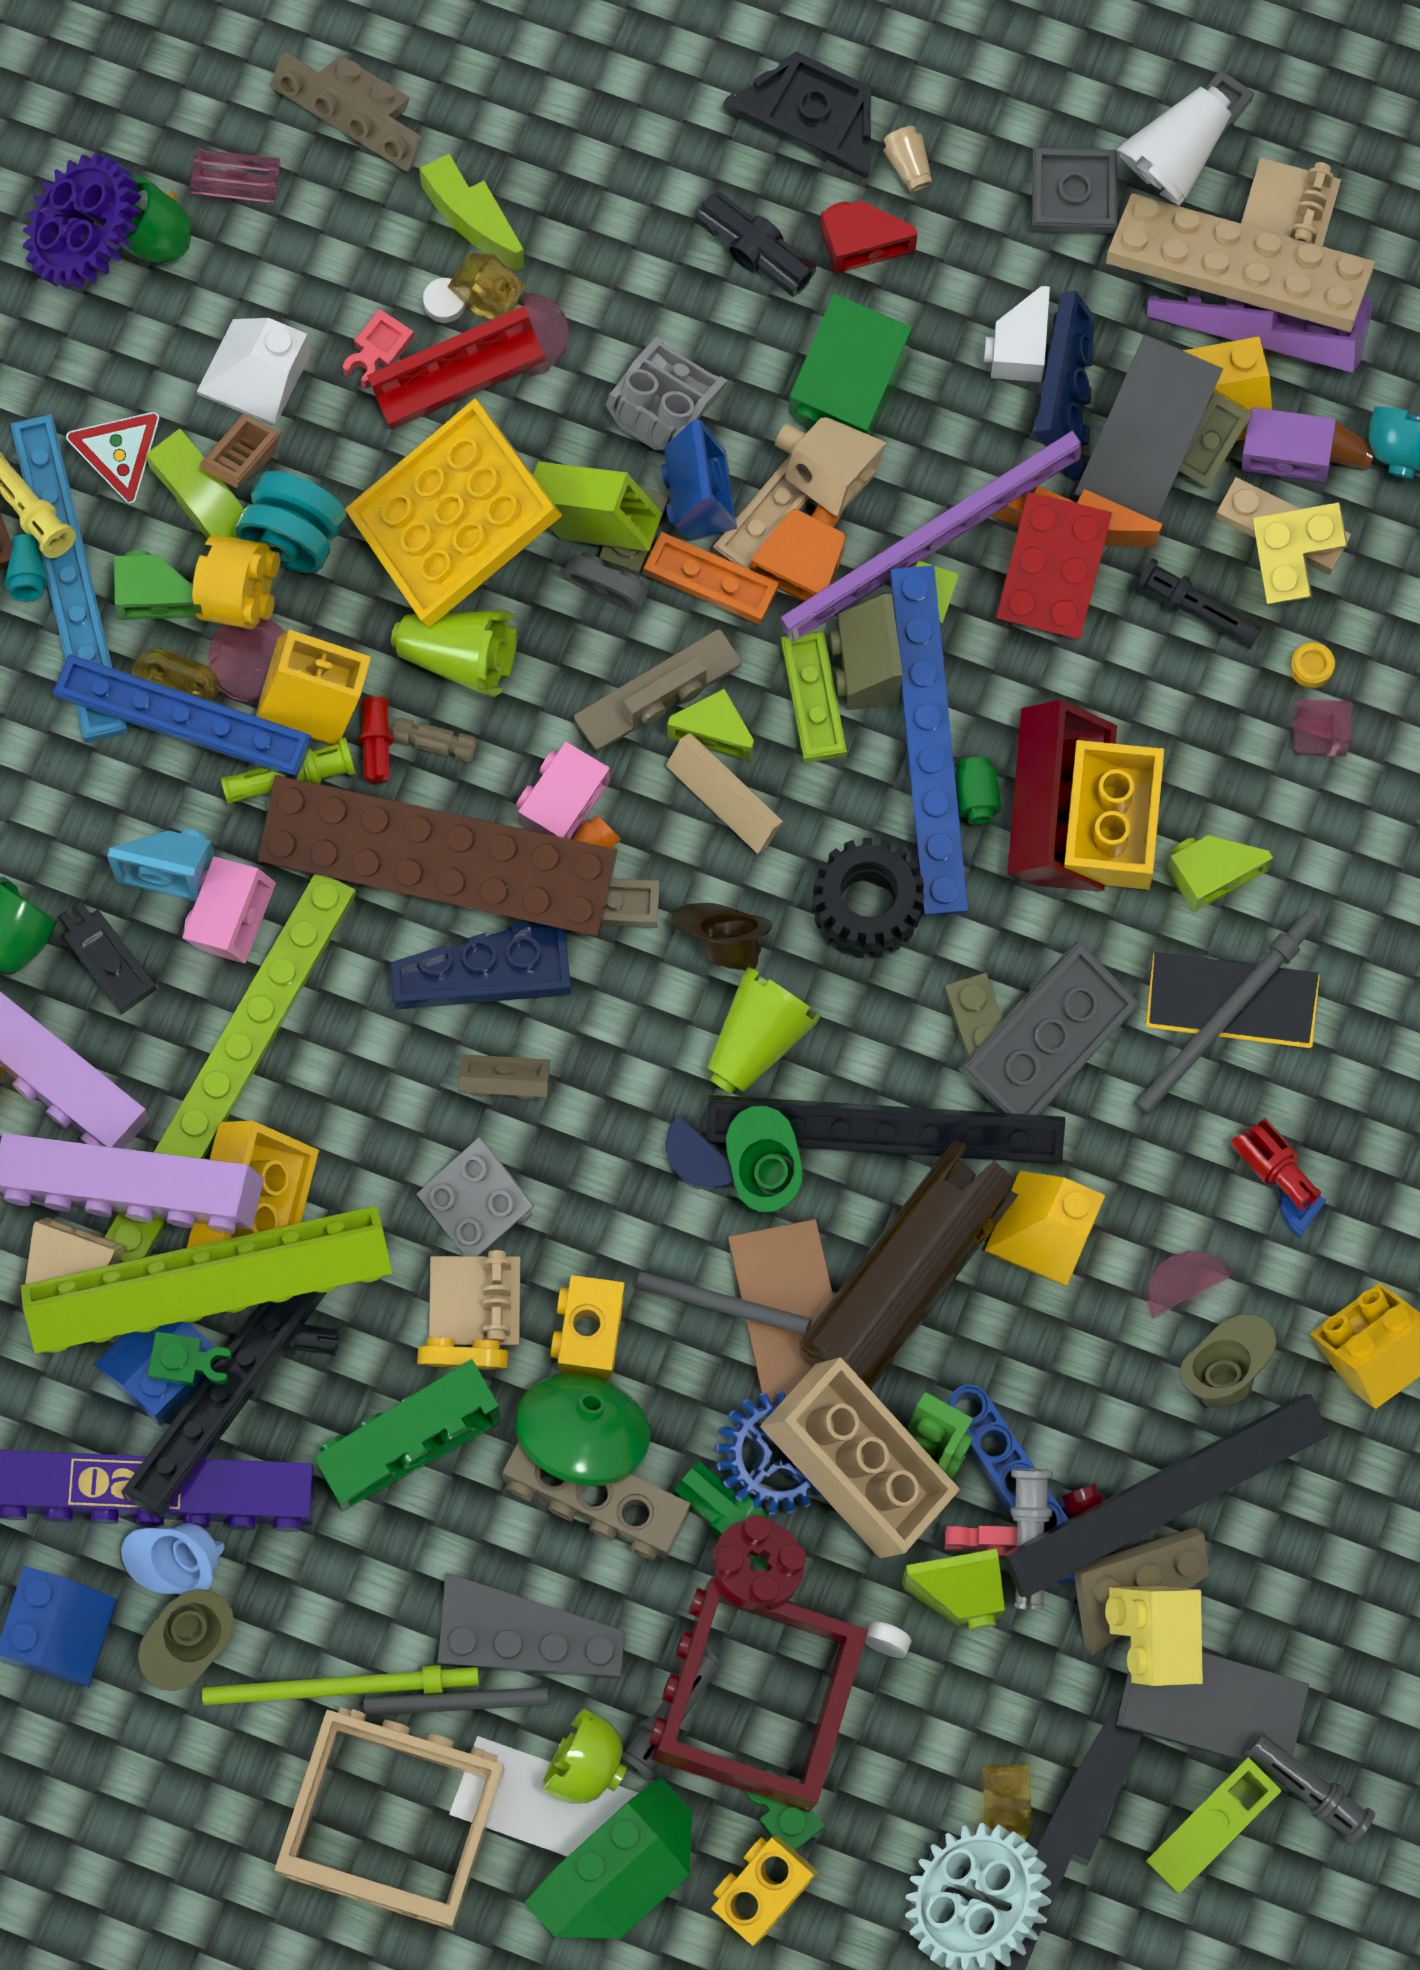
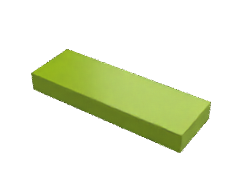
M824 630L807 633L795 642H791L788 636L781 637L782 652L803 763L846 757L847 750Z

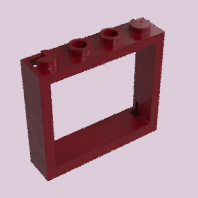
M711 1577L704 1590L696 1589L693 1601L690 1604L688 1614L695 1616L691 1633L683 1631L677 1646L675 1657L682 1659L678 1675L670 1673L664 1688L662 1700L669 1702L664 1719L657 1717L651 1731L652 1735L649 1743L656 1745L651 1760L810 1812L818 1804L868 1630L787 1602L774 1609H769L770 1606L764 1608L755 1607L754 1610L741 1608L729 1601L720 1592L714 1578ZM718 1602L840 1643L799 1783L676 1741Z

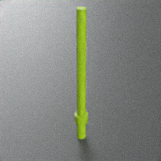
M441 1665L422 1666V1671L210 1686L202 1687L203 1706L410 1690H424V1694L443 1693V1688L478 1686L479 1672L478 1667L442 1670Z

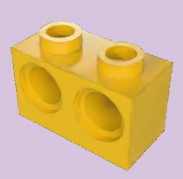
M778 1835L771 1837L768 1842L761 1837L743 1857L749 1864L742 1873L736 1877L731 1872L713 1892L718 1901L711 1909L752 1946L758 1944L819 1873ZM770 1857H780L787 1863L788 1876L784 1882H774L767 1876L765 1867ZM741 1892L752 1894L758 1902L757 1913L752 1918L743 1917L736 1909L735 1901Z

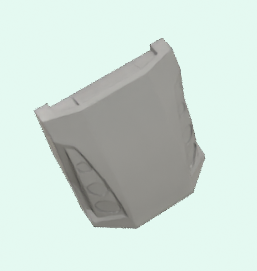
M656 336L633 361L623 378L611 391L605 406L620 429L654 450H664V447L691 421L699 419L717 400L726 387L728 380L722 376L717 378L664 345L663 340Z

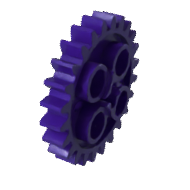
M97 153L93 155L92 159L86 155H81L79 164L69 160L66 173L56 169L54 171L56 181L53 184L44 181L43 187L46 193L44 196H34L33 198L38 204L37 210L27 212V216L33 219V223L23 228V232L31 236L23 244V248L30 251L26 261L34 265L32 268L33 272L56 287L60 285L65 289H69L71 285H74L80 289L85 279L94 284L98 270L107 275L109 273L108 262L111 259L120 262L119 248L130 247L131 244L126 239L127 233L137 231V227L131 224V219L141 214V211L133 206L141 199V195L133 191L138 185L137 181L130 177L131 172L108 156L104 158Z

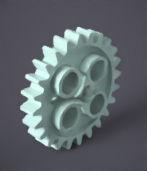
M980 1823L977 1833H975L965 1825L962 1826L961 1839L959 1840L949 1832L945 1834L947 1847L943 1850L934 1844L930 1846L935 1857L931 1862L925 1859L918 1861L925 1872L923 1876L916 1875L910 1877V1880L918 1886V1892L909 1893L905 1897V1899L916 1906V1908L905 1914L907 1919L916 1924L909 1932L910 1935L920 1941L918 1948L931 1956L930 1959L941 1967L945 1966L949 1970H979V1966L984 1970H994L995 1960L1009 1967L1011 1965L1009 1952L1014 1949L1024 1956L1026 1954L1025 1947L1022 1944L1024 1938L1038 1939V1935L1032 1929L1033 1924L1046 1923L1047 1918L1038 1912L1039 1907L1051 1904V1899L1040 1892L1051 1885V1881L1040 1874L1047 1866L1043 1861L1035 1857L1038 1851L1025 1842V1839L1016 1832L1010 1833L1001 1825H997L992 1830L986 1824ZM971 1866L969 1873L962 1878L965 1869ZM1010 1877L1007 1886L1001 1889L1004 1880ZM951 1887L974 1898L983 1900L988 1897L996 1904L1012 1906L1010 1911H1003L980 1900L971 1899L967 1901L959 1894L944 1891L946 1888ZM955 1909L952 1918L946 1922L948 1914ZM994 1920L991 1930L985 1933L988 1924Z

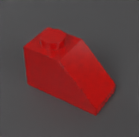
M846 201L838 202L828 207L826 211L821 212L820 232L835 274L916 252L918 234L915 226L864 201L851 204Z

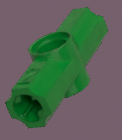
M698 1462L691 1468L674 1490L675 1495L691 1503V1509L709 1523V1528L719 1539L730 1526L737 1522L746 1521L750 1516L759 1515L766 1519L769 1518L761 1507L758 1509L753 1507V1500L747 1496L742 1501L734 1499L736 1492L730 1487L724 1488L722 1480L701 1462ZM749 1557L763 1570L769 1571V1568L766 1566L767 1562L762 1557Z

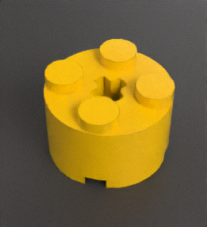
M217 534L211 535L205 545H211L212 548L208 556H199L194 574L193 604L201 605L202 612L195 613L197 618L203 621L245 629L255 628L261 619L268 621L274 610V596L270 595L272 578L276 577L280 567L279 552L271 551L266 543Z

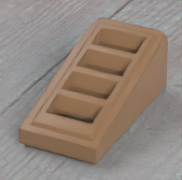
M243 414L203 459L200 469L238 488L273 457L277 451L281 433Z

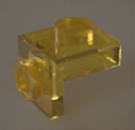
M983 1765V1823L992 1830L997 1825H1001L1010 1833L1014 1831L1022 1838H1028L1031 1820L1029 1765Z

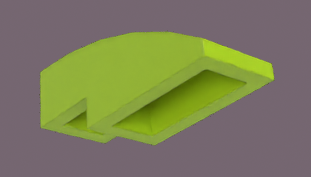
M450 153L419 168L421 187L435 208L456 231L472 245L495 260L515 270L525 267L524 249L485 181L468 187Z
M180 428L146 453L150 469L176 497L179 507L207 539L214 534L238 538L235 527L244 508L222 480L200 469L204 456Z

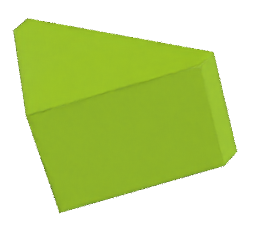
M725 689L669 717L667 739L679 742L680 739L691 733L709 751L751 762L754 739Z

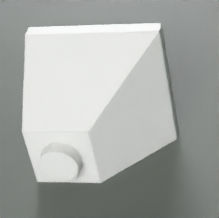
M270 318L233 319L197 390V394L267 424L276 426L311 355L308 334Z

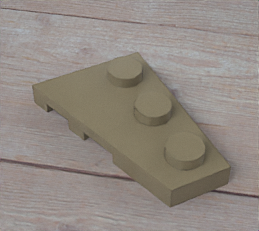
M1197 1527L1100 1558L1074 1572L1084 1646L1092 1656L1122 1636L1110 1634V1625L1106 1619L1105 1607L1109 1599V1587L1168 1586L1191 1588L1210 1574L1204 1533Z

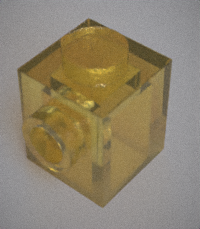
M468 253L447 287L479 318L495 319L516 308L518 298L526 285L495 254Z

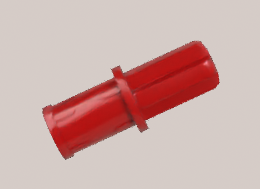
M372 696L361 701L363 734L359 736L358 742L363 746L364 778L370 784L386 783L390 777L389 746L393 743V736L389 734V700L384 697Z

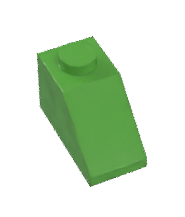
M134 550L127 552L125 556H114L115 608L119 620L197 618L195 613L202 612L201 605L193 604V586L159 555H151L147 551Z

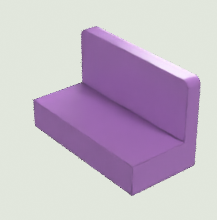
M1256 407L1250 409L1253 414L1248 420L1242 471L1327 483L1335 419Z

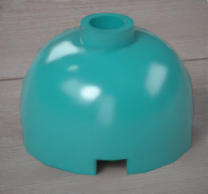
M1374 407L1368 429L1370 450L1377 460L1389 465L1388 474L1413 479L1414 473L1420 472V417L1407 414V410Z

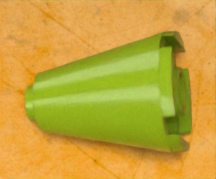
M504 610L448 612L430 628L419 619L417 614L405 615L401 622H397L394 625L391 644L396 648L397 655L400 658L482 695L496 697L504 689V687L497 686L501 676L509 677L513 668L516 654L517 628L509 627L508 620L515 618L512 613Z
M750 967L747 968L741 978L707 1066L709 1070L714 1072L710 1081L731 1095L736 1088L745 1092L806 1035L821 1018L818 1012L812 1010L806 1015L811 1007L769 979L767 981L759 976L757 981H755L759 972Z

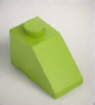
M1207 835L1198 841H1195L1193 837L1186 839L1175 846L1171 851L1173 855L1170 856L1166 870L1192 911L1196 912L1268 872L1273 857L1268 850Z

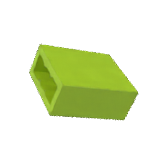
M538 461L533 475L562 514V517L550 526V529L561 540L642 551L650 550L663 513L627 472Z

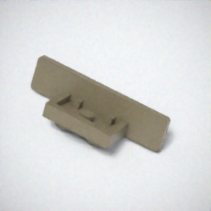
M287 52L279 57L271 87L404 171H409L414 166L422 137L395 120L406 111L410 99L408 96L342 55L320 72Z
M719 629L715 630L575 714L574 720L594 751L598 752L642 725L656 722L665 715L667 710L681 702L686 703L696 698L704 688L741 666V659L723 632Z

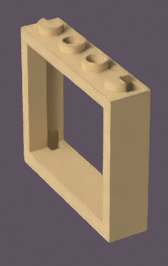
M340 1707L338 1713L326 1710L274 1871L277 1876L454 1930L505 1771L504 1764L496 1762L498 1755L485 1752L481 1748L472 1747L470 1754L453 1749L454 1741L439 1735L428 1733L426 1740L408 1735L410 1728L397 1722L384 1720L382 1726L364 1721L366 1714L355 1709L349 1710ZM338 1733L486 1779L446 1904L298 1858Z

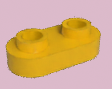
M429 1337L427 1339V1346H418L417 1365L457 1368L473 1359L478 1369L506 1370L508 1368V1350L499 1349L500 1341L473 1340L471 1348L454 1347L455 1339Z

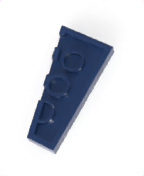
M1070 291L1060 294L1058 311L1054 314V332L1051 346L1047 350L1048 364L1045 380L1041 383L1039 413L1034 420L1035 434L1046 447L1071 431L1077 436L1081 446L1089 444L1090 427L1083 425V405L1091 404V387L1089 386L1085 368L1091 367L1093 361L1094 314L1077 291ZM1080 457L1078 461L1064 470L1072 481L1081 480L1088 463L1081 461Z
M526 920L511 924V929L489 936L483 933L468 938L469 942L451 948L444 945L391 962L394 1009L571 995L566 929L535 922L529 923Z

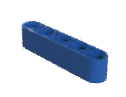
M975 1385L960 1386L952 1393L948 1405L956 1409V1404L959 1401L968 1399L974 1401L979 1406L980 1414L973 1418L967 1432L968 1435L974 1438L967 1451L1017 1527L1018 1521L1013 1520V1516L1010 1515L1011 1508L1016 1503V1494L1011 1493L1007 1489L1005 1480L1011 1476V1469L1035 1467L985 1391ZM988 1437H995L1003 1443L1005 1452L996 1457L989 1456L982 1450L980 1446L981 1441ZM1047 1487V1507L1052 1509L1051 1518L1053 1519L1054 1527L1069 1519ZM1074 1573L1056 1583L1060 1585L1074 1584Z

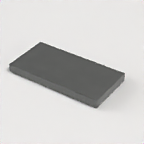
M1144 334L1074 494L1081 496L1083 490L1086 489L1157 521L1223 368Z
M1074 942L958 1069L1001 1113L1039 1115L1140 1003L1081 942Z
M1202 1652L1203 1684L1162 1686L1131 1683V1673L1128 1672L1116 1723L1117 1726L1241 1762L1247 1759L1244 1756L1247 1746L1258 1733L1263 1731L1267 1737L1293 1756L1309 1683Z

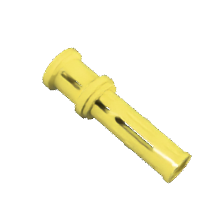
M0 452V493L20 516L21 528L26 534L33 535L40 543L39 549L45 557L56 558L63 555L73 546L76 540L75 531L71 526L63 524L58 519L56 509L50 502L40 500Z

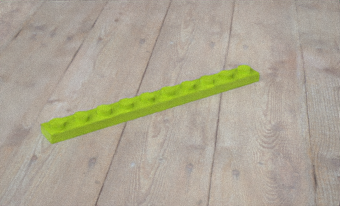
M314 874L153 1153L205 1159L214 1143L219 1122L227 1121L356 896L355 889L332 877ZM119 1212L104 1238L127 1245L119 1263L149 1256L166 1227L167 1219L153 1217L152 1222L146 1223L132 1220L125 1216L126 1213Z

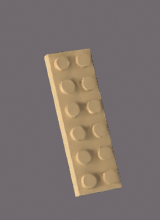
M1134 193L1130 195L1106 259V263L1350 333L1354 327L1375 266V261L1305 241L1295 240L1291 237Z

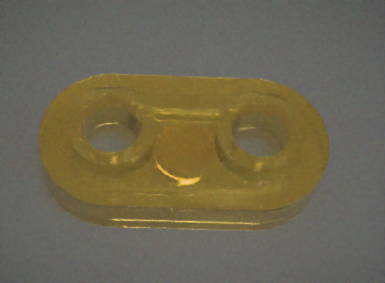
M150 648L144 651L135 661L132 668V675L211 702L219 692L218 677L210 667L161 648ZM154 663L161 665L164 673L157 671ZM194 678L200 680L203 683L204 688L197 686L194 682Z

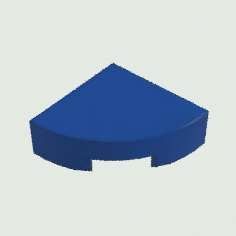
M1282 1190L1280 1207L1283 1219L1288 1228L1299 1239L1321 1210L1326 1199L1320 1196L1311 1206L1305 1202L1307 1209L1299 1211L1293 1201Z

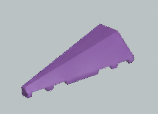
M1151 296L1148 299L1147 317L1235 341L1260 336L1262 348L1354 373L1363 357L1374 298L1364 297L1351 333L1230 298L1226 299L1225 304L1201 303L1200 296H1188L1187 302Z

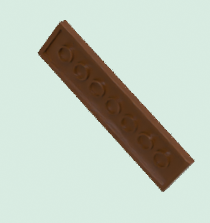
M275 775L257 861L600 936L618 849Z

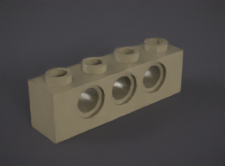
M519 1441L502 1472L503 1481L509 1484L507 1490L512 1494L527 1501H532L535 1496L549 1503L548 1510L565 1520L573 1521L575 1516L591 1523L589 1530L596 1535L613 1541L615 1536H618L632 1543L631 1551L651 1561H654L656 1556L667 1560L691 1511V1503L633 1475L615 1483L599 1485L598 1487L603 1488L608 1497L600 1506H589L582 1500V1494L587 1488L592 1486L567 1481L556 1487L546 1485L541 1480V1475L545 1470L531 1460ZM640 1506L647 1511L649 1517L644 1524L631 1526L624 1521L623 1513L629 1507Z

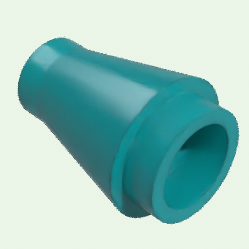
M20 534L12 539V551L4 582L5 587L9 590L10 597L17 601L30 602L38 600L43 596L44 589L48 586L38 548V541L33 535Z

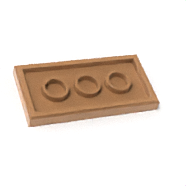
M816 1219L728 1236L740 1298L812 1318V1326L833 1298ZM745 1319L761 1393H767L772 1404L776 1392H785L787 1396L812 1368L804 1361L799 1351V1342L804 1335Z

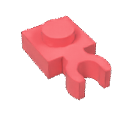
M378 309L354 340L355 348L361 352L352 354L345 360L343 364L344 375L348 377L355 368L362 367L367 372L361 378V386L365 389L370 387L371 384L367 375L375 372L379 364L387 367L396 363L413 341L414 331Z
M946 1526L944 1550L970 1549L981 1552L997 1549L999 1560H1004L1002 1555L1017 1547V1527L979 1526L978 1528Z

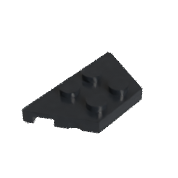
M796 51L782 60L776 69L766 71L755 78L753 85L736 96L731 94L726 97L723 103L724 111L860 176L868 178L870 175L871 86Z

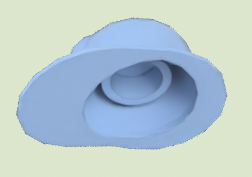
M182 1523L171 1528L136 1529L125 1537L121 1552L124 1566L137 1584L149 1591L161 1594H183L184 1592L196 1589L209 1590L211 1588L213 1573L216 1571L219 1556L224 1551L225 1546L222 1541L213 1540L211 1535L201 1526L194 1523Z

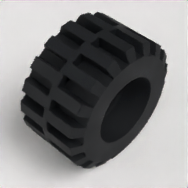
M863 838L861 846H856L854 840L844 843V850L842 852L837 848L830 852L828 862L823 861L818 869L812 900V912H815L814 921L818 929L823 928V938L829 944L835 940L837 942V950L844 954L850 948L855 950L854 957L864 959L865 952H872L873 958L883 957L884 949L888 948L891 953L900 949L901 941L908 942L913 936L914 928L918 927L924 900L923 877L917 875L919 867L914 859L907 862V852L901 847L896 852L890 850L891 842L882 839L880 846L872 845V838ZM863 880L875 881L890 891L894 898V904L881 915L873 917L861 916L846 906L842 899V893L855 882Z

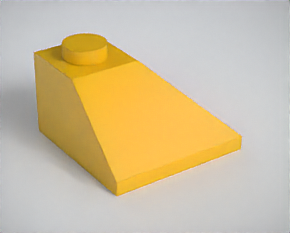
M1019 1171L1011 1189L1018 1196L996 1224L984 1252L1067 1288L1100 1212L1105 1195L1065 1177Z

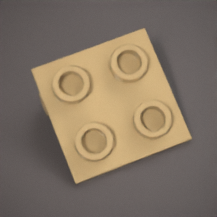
M1259 158L1241 224L1323 246L1341 179L1333 177V174L1330 172L1331 166L1323 162H1317L1314 168L1305 170Z
M501 1250L489 1251L488 1257L430 1256L429 1337L455 1339L454 1345H473V1340L500 1341V1345H519L520 1257H506V1252Z

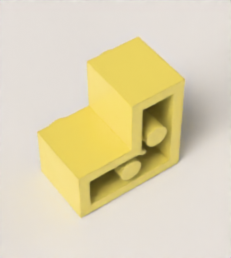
M1339 502L1252 518L1268 605L1312 598L1305 555L1348 548Z
M1168 1586L1109 1587V1599L1106 1603L1105 1615L1110 1625V1634L1131 1636V1648L1127 1654V1666L1131 1673V1683L1150 1686L1203 1684L1201 1590Z

